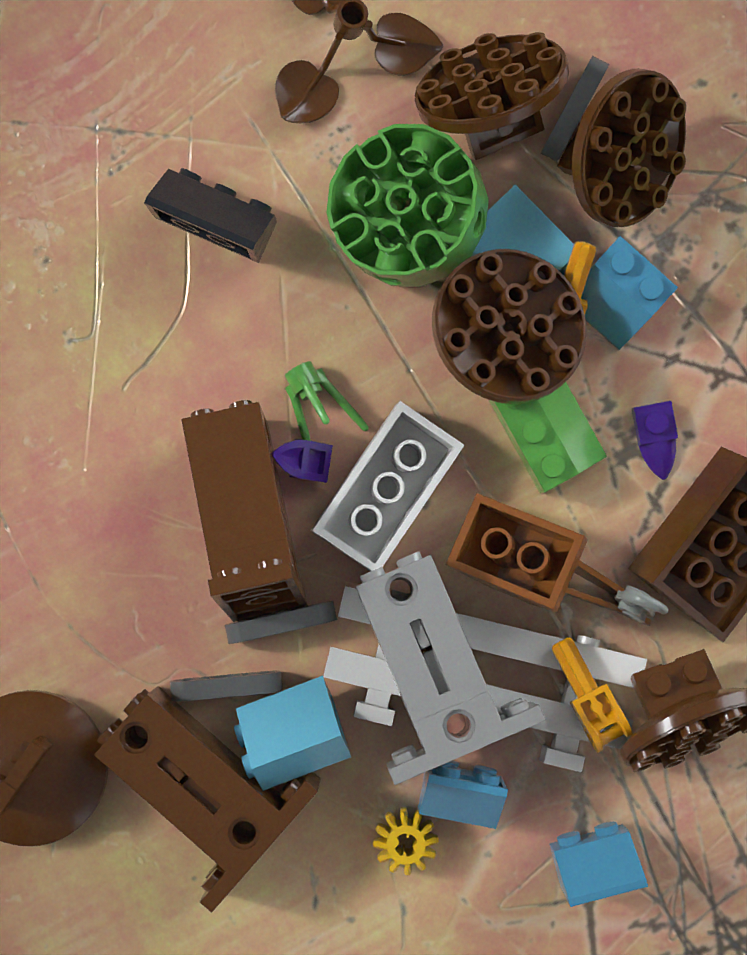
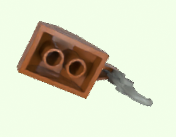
M476 493L446 562V565L451 569L492 589L556 613L565 594L615 611L647 626L651 625L656 611L664 615L669 611L666 605L649 596L648 593L628 585L624 589L580 561L588 541L584 535ZM573 574L579 575L614 595L619 605L569 588L568 586Z

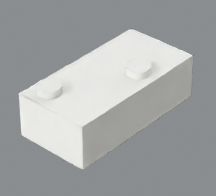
M398 402L310 531L370 572L383 567L464 447V444L403 402Z

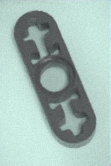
M595 56L591 57L541 152L542 155L555 162L559 161L609 66L608 63Z
M327 601L241 620L224 626L228 644H234L337 620L334 602Z
M279 670L184 678L170 681L171 701L175 702L283 691L282 675Z

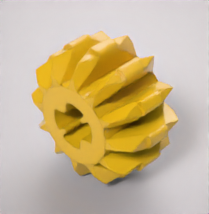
M401 807V819L396 820L393 813L387 812L385 818L390 826L377 823L375 830L383 837L373 839V847L383 849L377 855L380 863L391 859L389 864L390 872L395 873L399 865L403 864L404 873L407 876L411 875V864L413 863L421 871L426 869L422 856L428 859H435L436 851L429 846L439 843L438 835L429 833L434 828L432 820H426L420 824L422 815L419 814V810H416L412 819H409L407 808ZM406 834L407 838H409L410 834L413 835V846L405 849V844H403L402 848L399 847V835Z

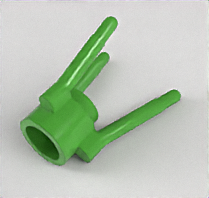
M307 361L294 367L284 375L289 383L285 390L291 399L303 440L311 441L299 396L302 401L308 399L311 401L323 424L330 422L317 396L322 391L320 384L363 431H368L369 426L327 379L322 368L316 370L312 362Z

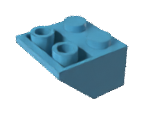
M452 760L424 773L418 804L420 815L493 829L497 828L507 798L508 788L502 776L496 775V769L475 765L473 771L458 768L459 763Z

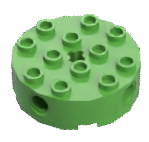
M393 124L378 130L379 134L368 138L360 146L356 144L343 156L329 184L326 213L330 228L334 232L336 242L343 252L366 274L391 286L422 287L448 277L458 265L472 256L486 229L488 195L480 171L450 135L425 124Z

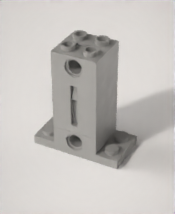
M420 552L397 560L398 569L385 574L383 567H380L360 576L362 584L356 586L359 598L422 745V748L415 750L413 745H409L391 754L393 760L387 762V767L394 785L545 721L540 705L527 702V700H522V698L501 706L502 714H498L431 555L422 558ZM394 580H404L408 583L411 592L406 601H396L392 598L389 591L391 582ZM454 714H463L466 720L463 730L458 733L448 732V719Z

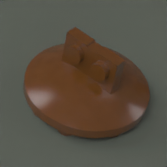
M542 32L499 37L493 33L483 34L477 37L471 45L462 49L454 48L443 52L440 55V61L424 75L417 85L415 92V104L419 116L425 124L436 130L465 134L470 153L475 160H478L503 149L505 145L515 141L519 142L545 130L540 110L549 104L565 86L569 76L567 58L564 50L557 43L547 39ZM477 50V53L463 58L464 54Z
M640 68L630 69L617 74L606 82L588 105L579 124L578 131L573 140L571 139L557 165L565 174L573 176L574 189L580 205L592 219L599 223L612 227H628L642 221L656 208L664 206L676 176L685 167L686 102L680 98L673 83L661 73ZM669 175V178H668V180H667V182H666V185L663 186V185H662L663 182L665 181V179H666L667 176Z
M495 249L478 253L466 259L446 278L439 289L433 306V338L444 365L465 388L494 402L523 404L550 395L572 376L584 353L587 336L586 319L577 293L564 275L552 264L524 251Z
M705 649L676 658L674 662L665 665L659 664L636 672L630 678L648 718V721L641 725L620 749L624 763L632 767L633 772L645 770L658 763H662L664 769L676 766L685 761L684 755L692 751L691 745L695 744L699 756H703L721 748L719 743L737 732L747 733V688L723 689Z
M24 690L0 697L1 842L17 846H41L61 840L77 830L92 815L103 796L107 783L108 767L94 755L102 746L97 742L101 733L91 717L82 708L63 696L47 691Z

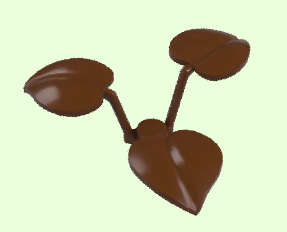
M292 0L293 4L300 11L308 15H315L324 8L328 13H336L333 26L337 34L319 70L311 62L305 60L290 62L281 69L275 83V94L280 116L287 122L304 124L323 118L333 109L339 96V86L334 79L324 74L342 40H354L362 34L363 30L366 31L372 42H377L374 54L378 64L385 71L398 76L410 75L420 70L441 52L443 44L437 35L425 24L409 15L397 12L383 15L377 23V34H375L372 29L373 22L368 20V8L361 0Z

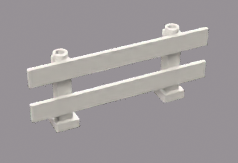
M345 586L338 617L370 624L357 590ZM391 591V596L396 601H406L410 596L408 593ZM456 613L471 649L563 671L552 651V646L563 640L562 638ZM578 635L577 641L574 642L594 679L634 688L630 679L632 674L645 670L647 659L599 648L600 640ZM378 644L375 657L330 647L323 677L368 688L365 702L360 700L356 702L354 717L392 726L395 709L388 707L391 694L401 695L380 645ZM567 678L561 702L487 685L498 714H502L501 706L519 698L540 705L545 721L530 728L551 732L554 735L551 747L542 745L539 760L545 764L582 772L585 757L577 753L579 741H590L570 704V701L576 699L577 696ZM627 719L632 729L633 720ZM611 724V725L607 726L606 728L600 730V733H601L602 731H604V730H606V729L612 727L614 724ZM623 735L605 746L621 749L630 737L627 738Z

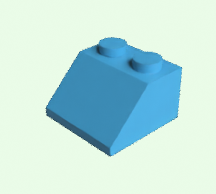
M619 236L590 269L581 299L588 302L585 319L620 350L678 287L626 240Z
M614 821L605 822L595 826V832L580 835L578 831L567 832L559 835L557 842L549 843L559 883L570 907L648 887L630 832L623 824L617 825V822Z

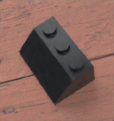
M168 168L145 199L144 204L152 215L160 221L259 263L277 223L275 215L270 213L272 208L255 199H251L247 203L235 198L237 193L224 185L216 183L214 188L201 183V176L187 169L181 168L178 173Z

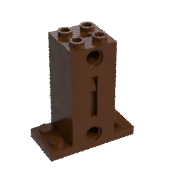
M241 400L230 404L228 409L219 411L200 409L192 412L191 417L181 419L212 579L208 580L210 596L233 622L308 606L305 590L300 581L277 465L271 454L273 446L270 431L260 403Z
M159 686L150 693L144 689L123 710L128 717L124 721L118 718L97 739V742L102 746L94 755L216 863L206 875V880L201 886L205 892L200 903L212 913L318 792L320 777L311 772L290 780L283 787L282 794L273 787L263 791L255 777L248 778L242 760L177 702L171 701V697ZM136 725L143 727L147 731L148 739L138 736L135 730ZM248 821L253 824L255 829L251 831L245 830L240 826L239 822Z

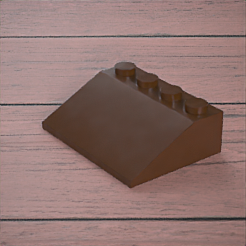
M722 446L628 568L653 590L721 642L726 640L747 612V457Z

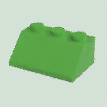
M566 382L550 395L533 402L505 404L488 400L539 493L547 492L607 457Z

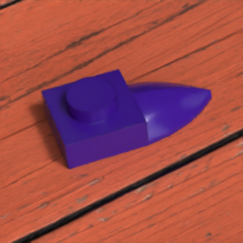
M672 401L634 407L631 410L641 455L652 472L660 479L665 480L671 472L675 461L676 439L678 438Z
M295 439L279 446L271 453L276 463L289 474V477L323 483L328 481L333 445Z

